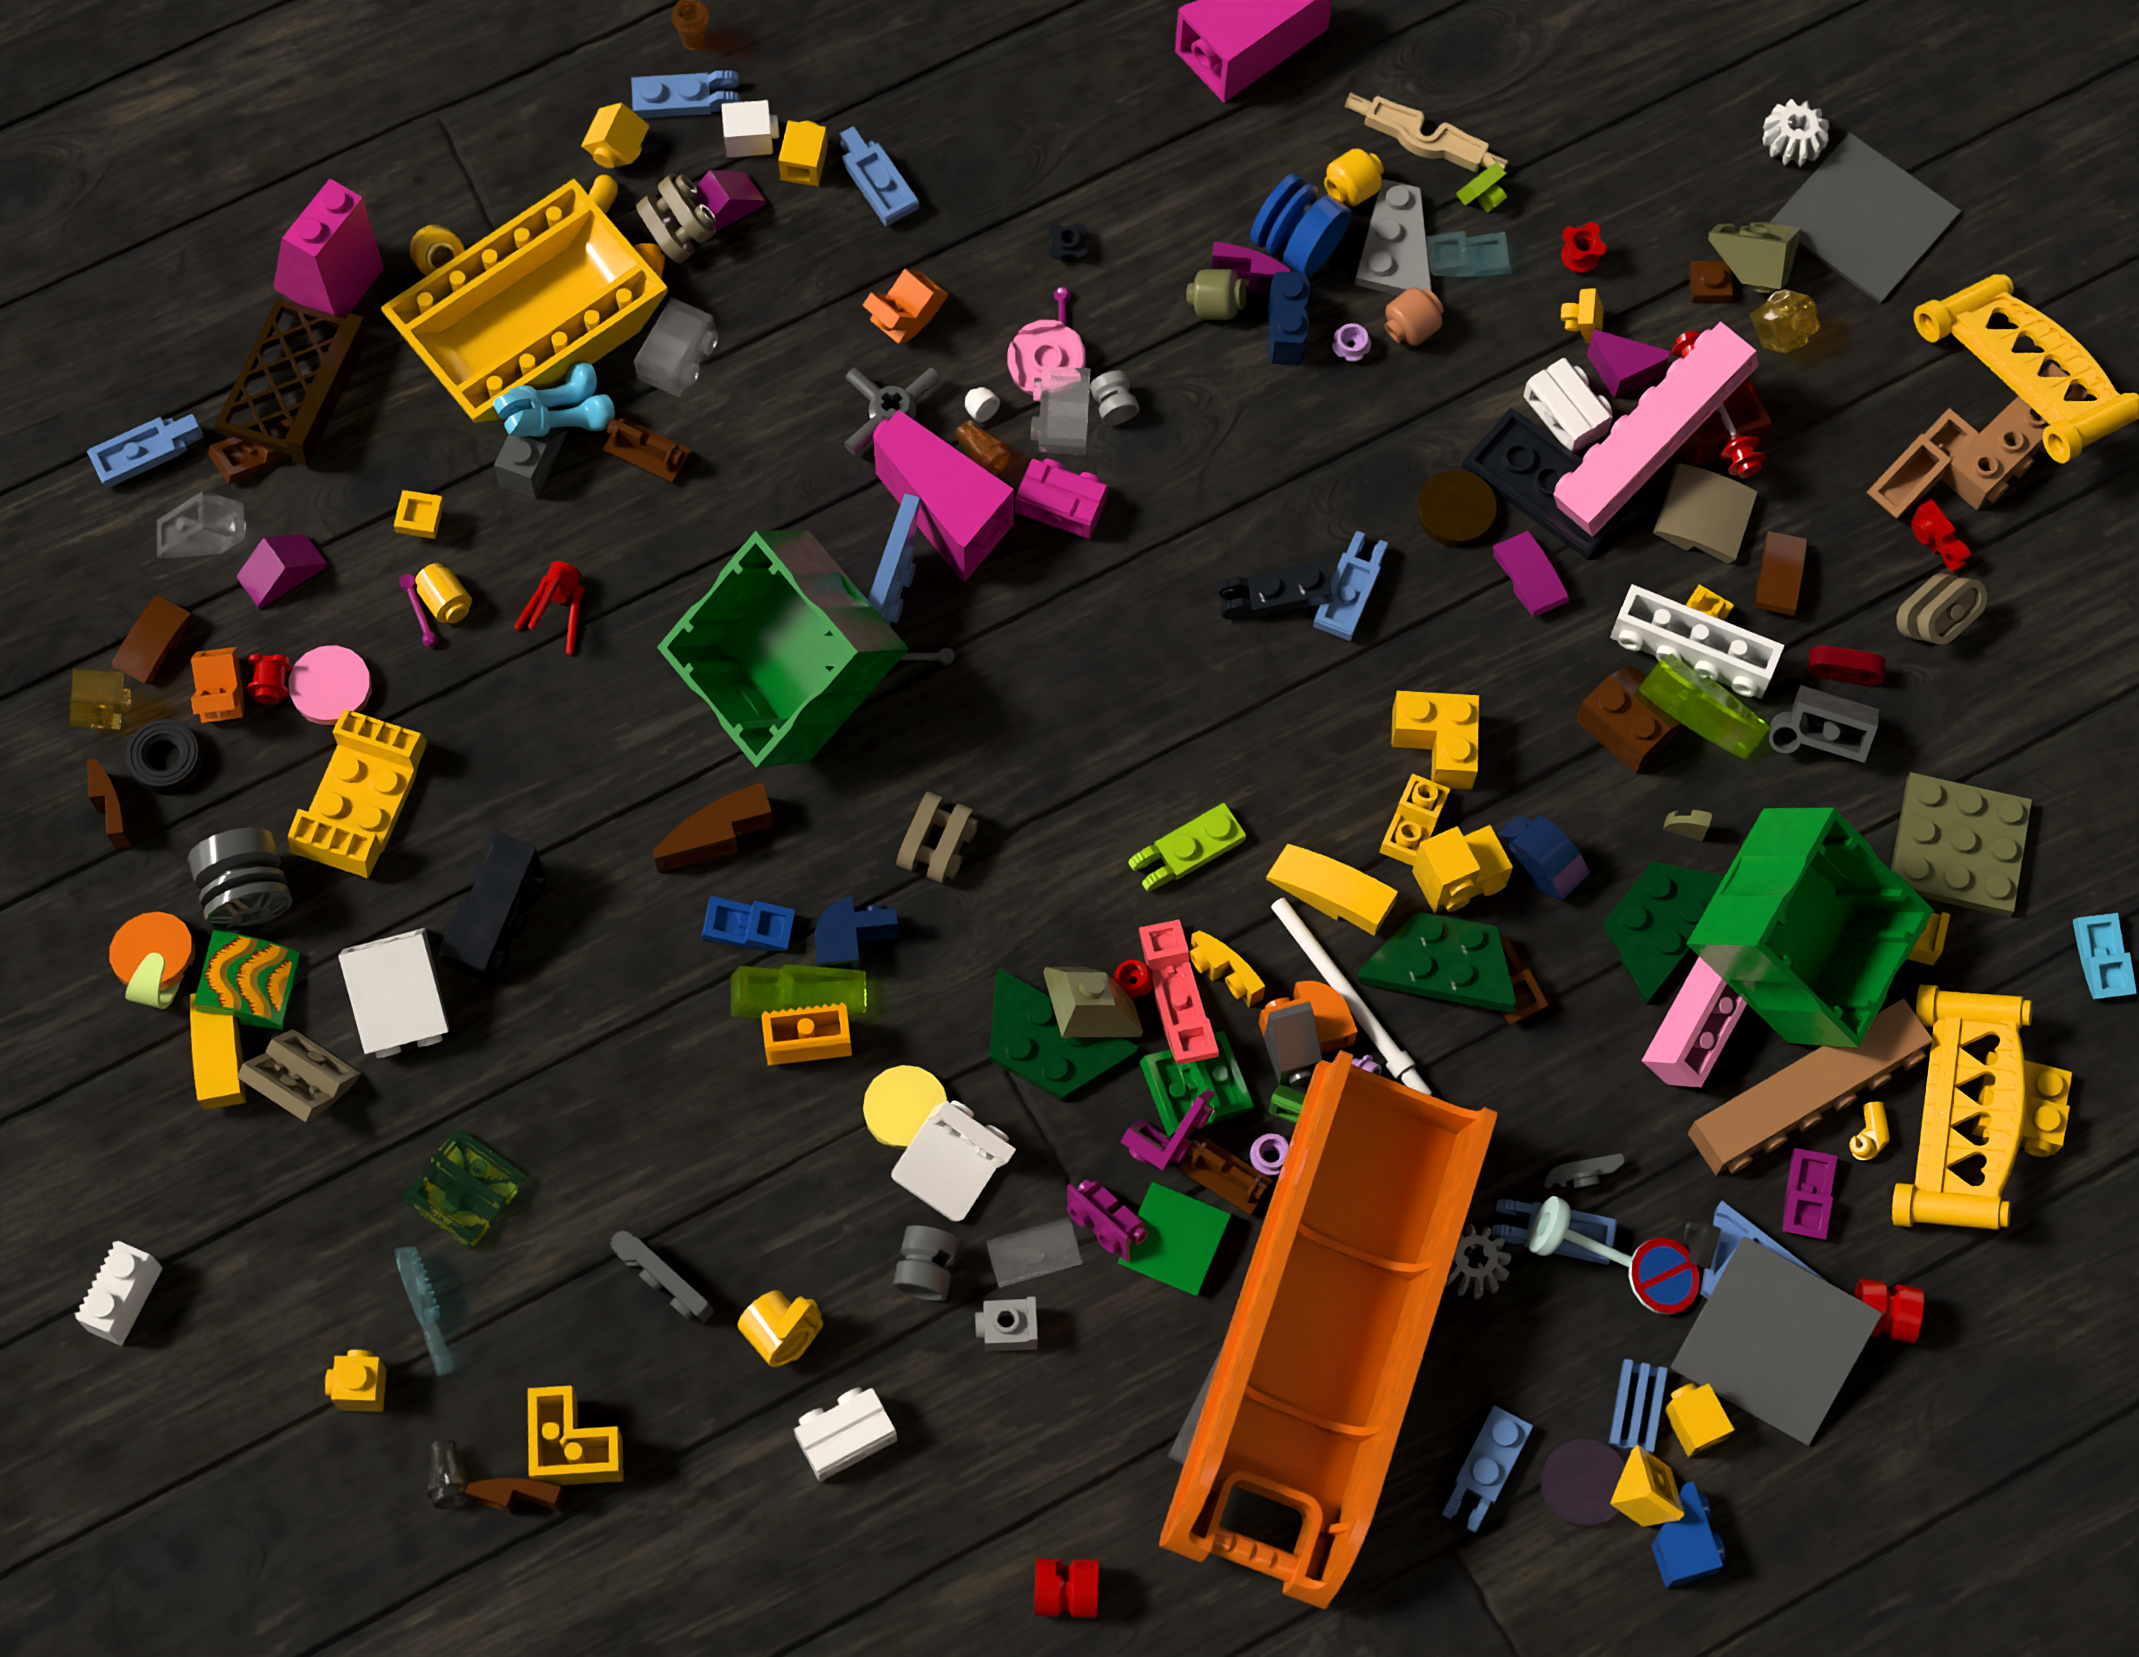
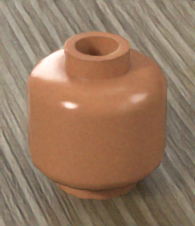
M1411 287L1386 306L1385 314L1388 322L1384 327L1395 342L1400 343L1403 340L1411 346H1416L1441 327V315L1444 313V308L1439 299L1429 289L1424 288L1421 290L1417 287Z

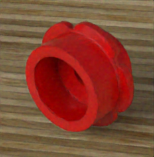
M1127 960L1121 963L1113 977V980L1129 995L1131 1000H1136L1140 995L1146 996L1154 984L1153 980H1151L1153 976L1151 968L1138 960ZM1132 978L1137 979V982L1135 984L1130 983V980Z

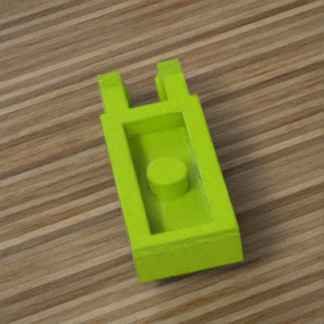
M1222 803L1154 842V845L1138 852L1131 857L1128 863L1133 871H1136L1161 858L1165 866L1149 874L1142 882L1146 891L1150 892L1172 879L1177 881L1246 840V834L1226 804Z

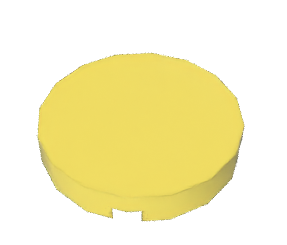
M902 1065L887 1069L873 1079L865 1093L863 1112L868 1129L879 1142L886 1146L888 1144L891 1147H897L899 1150H906L934 1106L947 1101L944 1087L933 1074L920 1067Z

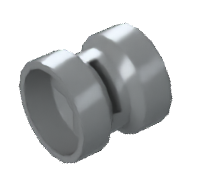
M1118 370L1104 373L1090 384L1093 398L1100 403V417L1106 425L1124 423L1135 417L1139 412L1136 397L1129 392L1131 384L1124 371Z

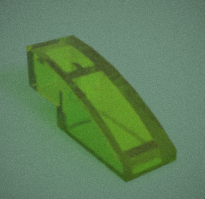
M1672 653L1659 661L1638 689L1639 692L1676 720L1702 737L1743 759L1748 758L1771 728L1711 677L1701 678Z
M784 964L781 969L739 966L731 975V1016L762 1018L765 1010L770 1014L773 1010L779 1013L782 1009L787 1012L790 1008L796 1011L801 1007L805 1010L807 1006L812 1009L816 1005L822 1008L824 1004L829 1007L833 1003L839 1006L841 1002L847 1006L848 1015L866 1012V971Z

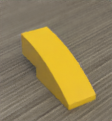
M1290 844L1286 845L1266 876V880L1336 921L1341 916L1375 936L1395 904L1398 891L1348 865Z
M196 993L190 994L191 1041L197 1101L203 1110L247 1103L244 1082L237 1078L244 1063L238 1017L196 1012L194 1006Z

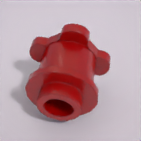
M1588 222L1583 227L1574 228L1569 226L1564 229L1562 239L1567 243L1563 246L1561 258L1569 270L1576 273L1592 271L1598 265L1599 259L1605 254L1606 244L1601 242L1598 224Z
M280 654L273 656L250 655L248 664L253 666V680L248 684L247 692L254 697L256 702L265 705H274L279 703V700L285 699L288 696V688L285 686L286 677L290 676L293 669L289 665V658Z

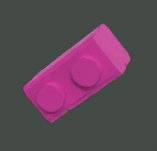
M1032 459L1025 478L1022 480L1016 494L1015 513L1091 539L1098 518H1100L1106 504L1108 485L1103 484L1102 480L1094 474L1083 472L1078 475L1066 471L1065 467L1055 460L1045 459L1041 462Z

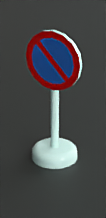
M1556 1196L1550 1197L1539 1209L1533 1221L1528 1240L1531 1252L1541 1256L1550 1255L1557 1250L1563 1239L1629 1267V1280L1634 1294L1641 1304L1653 1312L1665 1315L1682 1312L1694 1302L1700 1285L1699 1270L1696 1260L1688 1249L1677 1241L1662 1237L1648 1240L1638 1247L1631 1257L1568 1229L1571 1211L1565 1200Z

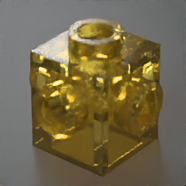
M1781 290L1772 294L1768 298L1767 303L1750 314L1762 347L1785 354L1792 349L1805 345L1809 337L1821 329L1816 316L1817 308L1808 295L1789 290Z

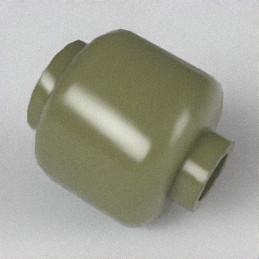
M1232 269L1201 270L1197 273L1194 283H1189L1187 286L1188 306L1194 307L1197 316L1201 320L1234 319L1239 310H1244L1246 305L1244 279H1239L1237 273Z

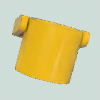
M779 1290L770 1291L755 1300L745 1310L738 1322V1329L773 1368L780 1367L791 1360L799 1359L823 1326L821 1312L813 1300H806L799 1296L792 1304Z

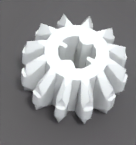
M1792 99L1787 102L1785 107L1777 104L1772 114L1766 118L1763 126L1765 132L1763 145L1771 147L1769 151L1770 157L1781 155L1784 165L1790 159H1793L1799 167L1805 163L1806 159L1815 161L1819 157L1820 151L1826 147L1829 139L1827 137L1828 120L1820 119L1822 116L1821 108L1811 111L1808 109V100L1801 106H1797Z

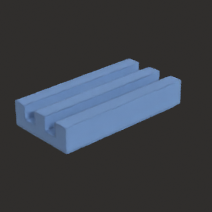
M1624 1359L1608 1446L1632 1451L1638 1444L1653 1454L1668 1368L1660 1366L1654 1368L1650 1367V1364L1641 1363L1640 1365L1633 1363L1632 1360ZM1631 1374H1636L1639 1377L1628 1440L1621 1439L1620 1436ZM1648 1377L1654 1378L1655 1381L1645 1441L1640 1443L1637 1441Z

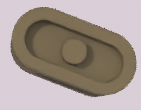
M670 173L658 184L659 191L663 197L659 199L657 196L649 193L636 205V208L661 249L672 260L682 264L694 253L693 245L690 242L692 238L704 244L716 233L714 225L716 218L706 206L699 202L695 196L697 189L689 178L682 174L678 177Z
M1943 573L1936 574L1901 605L1896 618L1897 628L1907 638L1925 640L1939 645L1948 644L1982 614L1987 604L1986 588L1978 580L1959 578Z
M927 791L901 845L896 865L909 871H914L919 861L928 864L927 878L943 884L947 877L952 879L956 877L963 856L958 853L964 841L968 843L972 841L979 820L973 818L974 809L959 803L954 808L952 814L943 811L944 797ZM935 825L945 829L936 850L926 846Z

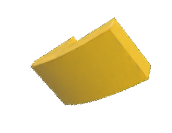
M1412 773L1379 853L1414 866L1420 842L1431 837L1450 788Z
M1202 931L1192 934L1189 956L1193 965L1200 973L1206 971L1212 982L1227 974L1228 976L1225 977V981L1229 990L1236 999L1242 997L1248 1007L1263 1000L1264 983L1236 952Z

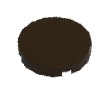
M1448 470L1434 475L1425 482L1417 500L1418 521L1422 530L1432 540L1445 546L1456 547L1457 544H1467L1468 546L1477 543L1489 533L1495 521L1497 501L1491 487L1481 477L1468 471Z

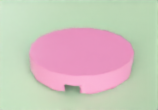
M1038 320L1025 325L1008 348V368L1013 381L1025 393L1037 398H1055L1068 393L1080 382L1085 371L1086 352L1080 336L1074 330L1072 331L1069 327H1066L1064 323L1056 320Z
M337 645L321 646L305 653L294 664L289 676V694L296 709L307 720L321 725H336L344 709L360 713L366 707L372 693L371 676L363 659L352 650Z

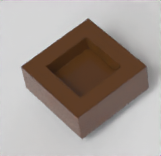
M1691 261L1688 268L1691 303H1730L1733 293L1731 271L1725 261Z

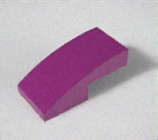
M1214 242L1211 269H1232L1237 273L1238 277L1249 278L1248 292L1270 294L1272 279L1276 272H1290V269L1279 261L1255 250L1228 243Z
M1529 531L1493 546L1495 560L1513 581L1514 594L1533 617L1569 602L1568 594L1556 571Z
M1793 1148L1782 1232L1826 1240L1833 1201L1831 1192L1837 1156Z

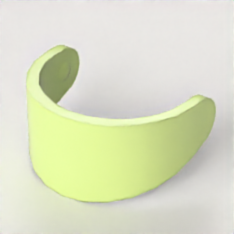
M150 953L145 957L131 978L125 996L129 1001L165 1009L174 999L181 980L177 984L160 991L165 959L159 953Z

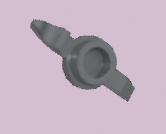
M1614 1154L1561 1164L1553 1168L1546 1176L1545 1187L1549 1189L1553 1184H1557L1560 1188L1567 1186L1566 1181L1573 1180L1574 1188L1599 1184L1598 1175L1614 1172L1624 1163V1157L1622 1154Z

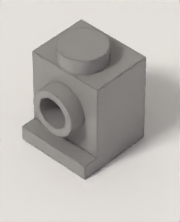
M1036 1297L1017 1300L983 1301L984 1312H976L975 1321L976 1339L985 1338V1352L1037 1349ZM1000 1317H1012L1014 1324L1004 1328L999 1325L998 1319Z

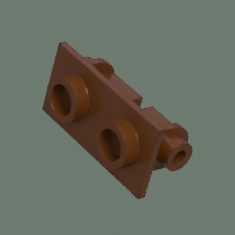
M623 417L619 421L614 418L610 421L607 433L611 434L603 447V451L670 483L674 482L692 450Z
M1202 1135L1198 1141L1195 1140L1186 1153L1188 1156L1179 1168L1180 1172L1250 1216L1273 1182L1266 1175Z

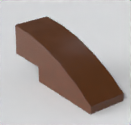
M758 783L724 796L682 822L652 851L657 872L660 873L738 852L736 836L774 827L772 811L764 783Z

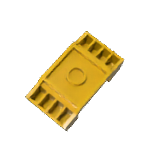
M344 709L332 732L338 744L309 811L298 809L288 834V841L292 854L368 879L379 855L384 851L414 783L417 768L428 740L421 733Z

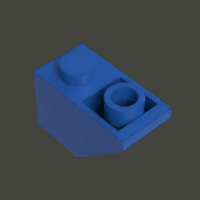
M1694 1481L1685 1483L1678 1492L1685 1514L1679 1520L1663 1523L1651 1546L1666 1589L1714 1575L1723 1567L1721 1560L1725 1559V1550L1722 1541L1717 1533L1712 1535L1707 1518L1710 1517V1507L1705 1494L1702 1491L1697 1492Z

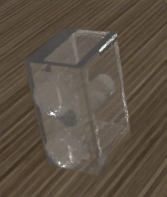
M671 297L634 359L637 379L680 397L686 385L692 386L700 369L699 363L704 354L709 355L716 345L718 334L715 332L713 315Z
M1043 366L1042 378L1034 377L1033 401H1039L1041 404L1040 417L1032 416L1031 440L1038 441L1039 452L1086 455L1090 368Z
M1069 1217L987 1240V1247L999 1288L1083 1264Z

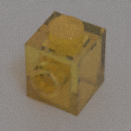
M73 669L70 726L120 729L122 713H130L131 689L123 688L124 672Z

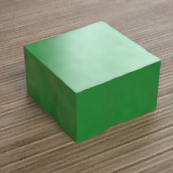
M809 530L755 531L723 568L710 591L699 602L691 606L657 647L688 686L710 705L721 726L756 768L810 762L909 650Z
M1764 808L1686 944L1787 1043L1859 1048L1886 999L1889 986L1896 972L1908 959L1934 910L1899 874L1882 863L1871 845L1835 808Z

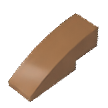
M1949 408L1924 435L1921 434L1867 491V494L1894 518L1898 519L1942 479L1949 463L1979 433Z

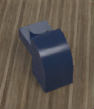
M1518 814L1496 835L1507 857L1525 867L1534 887L1562 901L1590 874L1573 842L1555 824L1541 815L1532 821Z
M853 896L840 899L831 904L820 916L815 929L819 977L861 973L858 941L899 938L897 909H888L885 905H871L865 907L863 911L855 912Z

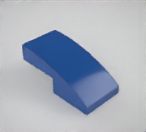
M711 896L708 901L701 940L744 948L786 951L788 949L795 910L760 901H754L752 905Z

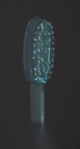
M405 1246L403 1248H396L394 1252L397 1266L412 1308L420 1325L423 1327L424 1338L438 1376L448 1374L455 1369L442 1334L434 1322L435 1319L440 1317V1312L437 1311L438 1305L433 1306L436 1298H431L434 1291H429L432 1287L431 1284H427L429 1277L424 1278L427 1271H421L424 1264H419L421 1257H417L419 1252L416 1251V1247L408 1248Z

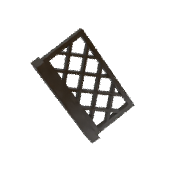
M277 298L214 425L216 432L290 454L292 462L308 466L368 341L364 317L348 313L345 319ZM283 313L298 317L302 325L282 333L277 324ZM325 326L338 329L334 338L319 344L312 331ZM307 334L313 346L292 354L286 342ZM281 344L286 357L265 364L262 358L264 351ZM318 355L321 361L319 369L302 376L297 363ZM292 366L297 378L276 386L270 373ZM265 376L271 388L249 396L246 390L248 383ZM302 387L306 394L303 402L287 408L281 395ZM276 397L282 410L260 418L255 405ZM250 408L255 418V421L243 426L229 423L233 414ZM287 419L290 429L285 439L268 435L265 427Z

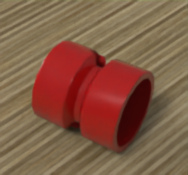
M1860 1278L1855 1288L1854 1297L1883 1313L1870 1337L1877 1338L1882 1332H1887L1890 1340L1914 1344L1918 1338L1922 1323L1924 1307L1923 1289L1896 1284L1892 1290H1889L1885 1282Z
M1036 1558L1034 1616L1059 1617L1063 1611H1068L1072 1618H1097L1098 1559H1073L1070 1565H1064L1061 1558Z

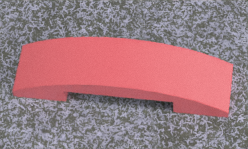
M1180 919L1140 927L1139 934L1146 965L1153 972L1151 980L1154 983L1152 989L1177 1065L1219 1057L1210 1020L1206 1018L1190 965L1189 950Z

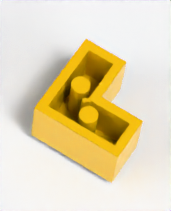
M1397 691L1392 710L1391 747L1432 750L1431 781L1450 789L1472 790L1478 772L1479 695Z
M1491 825L1466 836L1462 835L1457 826L1420 842L1412 872L1435 914L1444 909H1447L1448 912L1459 910L1470 902L1469 898L1484 893L1485 896H1490L1501 891L1507 885L1506 882L1509 880L1513 866Z
M572 1386L528 1388L529 1477L531 1480L553 1485L623 1481L622 1436L618 1427L578 1429V1397Z

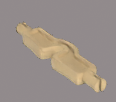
M1350 93L1346 101L1345 108L1366 116L1365 124L1397 138L1413 154L1429 159L1443 158L1473 172H1477L1480 166L1489 168L1495 162H1498L1504 171L1507 167L1509 160L1487 152L1488 144L1474 138L1448 123L1439 125L1438 129L1431 136L1422 135L1420 131L1425 117L1418 110L1393 103L1379 96H1376L1373 102Z

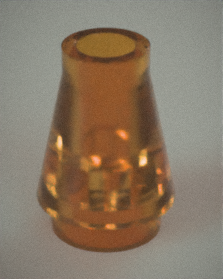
M680 0L672 9L671 21L680 35L684 47L690 50L701 48L705 42L704 35L709 20V11L699 0Z
M966 421L957 429L955 437L962 444L972 461L994 476H997L1006 469L1011 460L1007 444L978 427L973 421Z

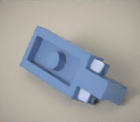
M854 126L840 133L842 137L840 144L846 155L842 156L845 168L885 226L919 209L918 199L879 143L875 144L873 141L865 144Z
M193 414L175 422L172 418L162 420L161 417H158L92 447L87 452L103 486L107 489L179 456V454L187 450L186 446L203 438L204 435Z

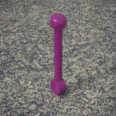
M1059 287L1054 292V298L1058 302L1059 322L1064 323L1066 326V303L1070 300L1071 293L1065 287Z
M405 574L400 578L399 582L402 590L408 592L424 633L422 642L427 647H434L438 643V636L431 631L415 591L417 586L415 577L411 574Z

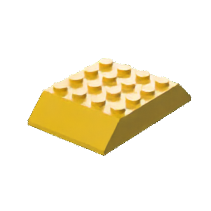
M572 179L383 305L381 310L473 422L476 423L505 420L498 416L493 403L496 398L508 393L511 388L521 385L531 386L535 390L559 387L564 384L566 373L572 365L579 362H588L592 365L639 333L667 294L668 287L578 182Z

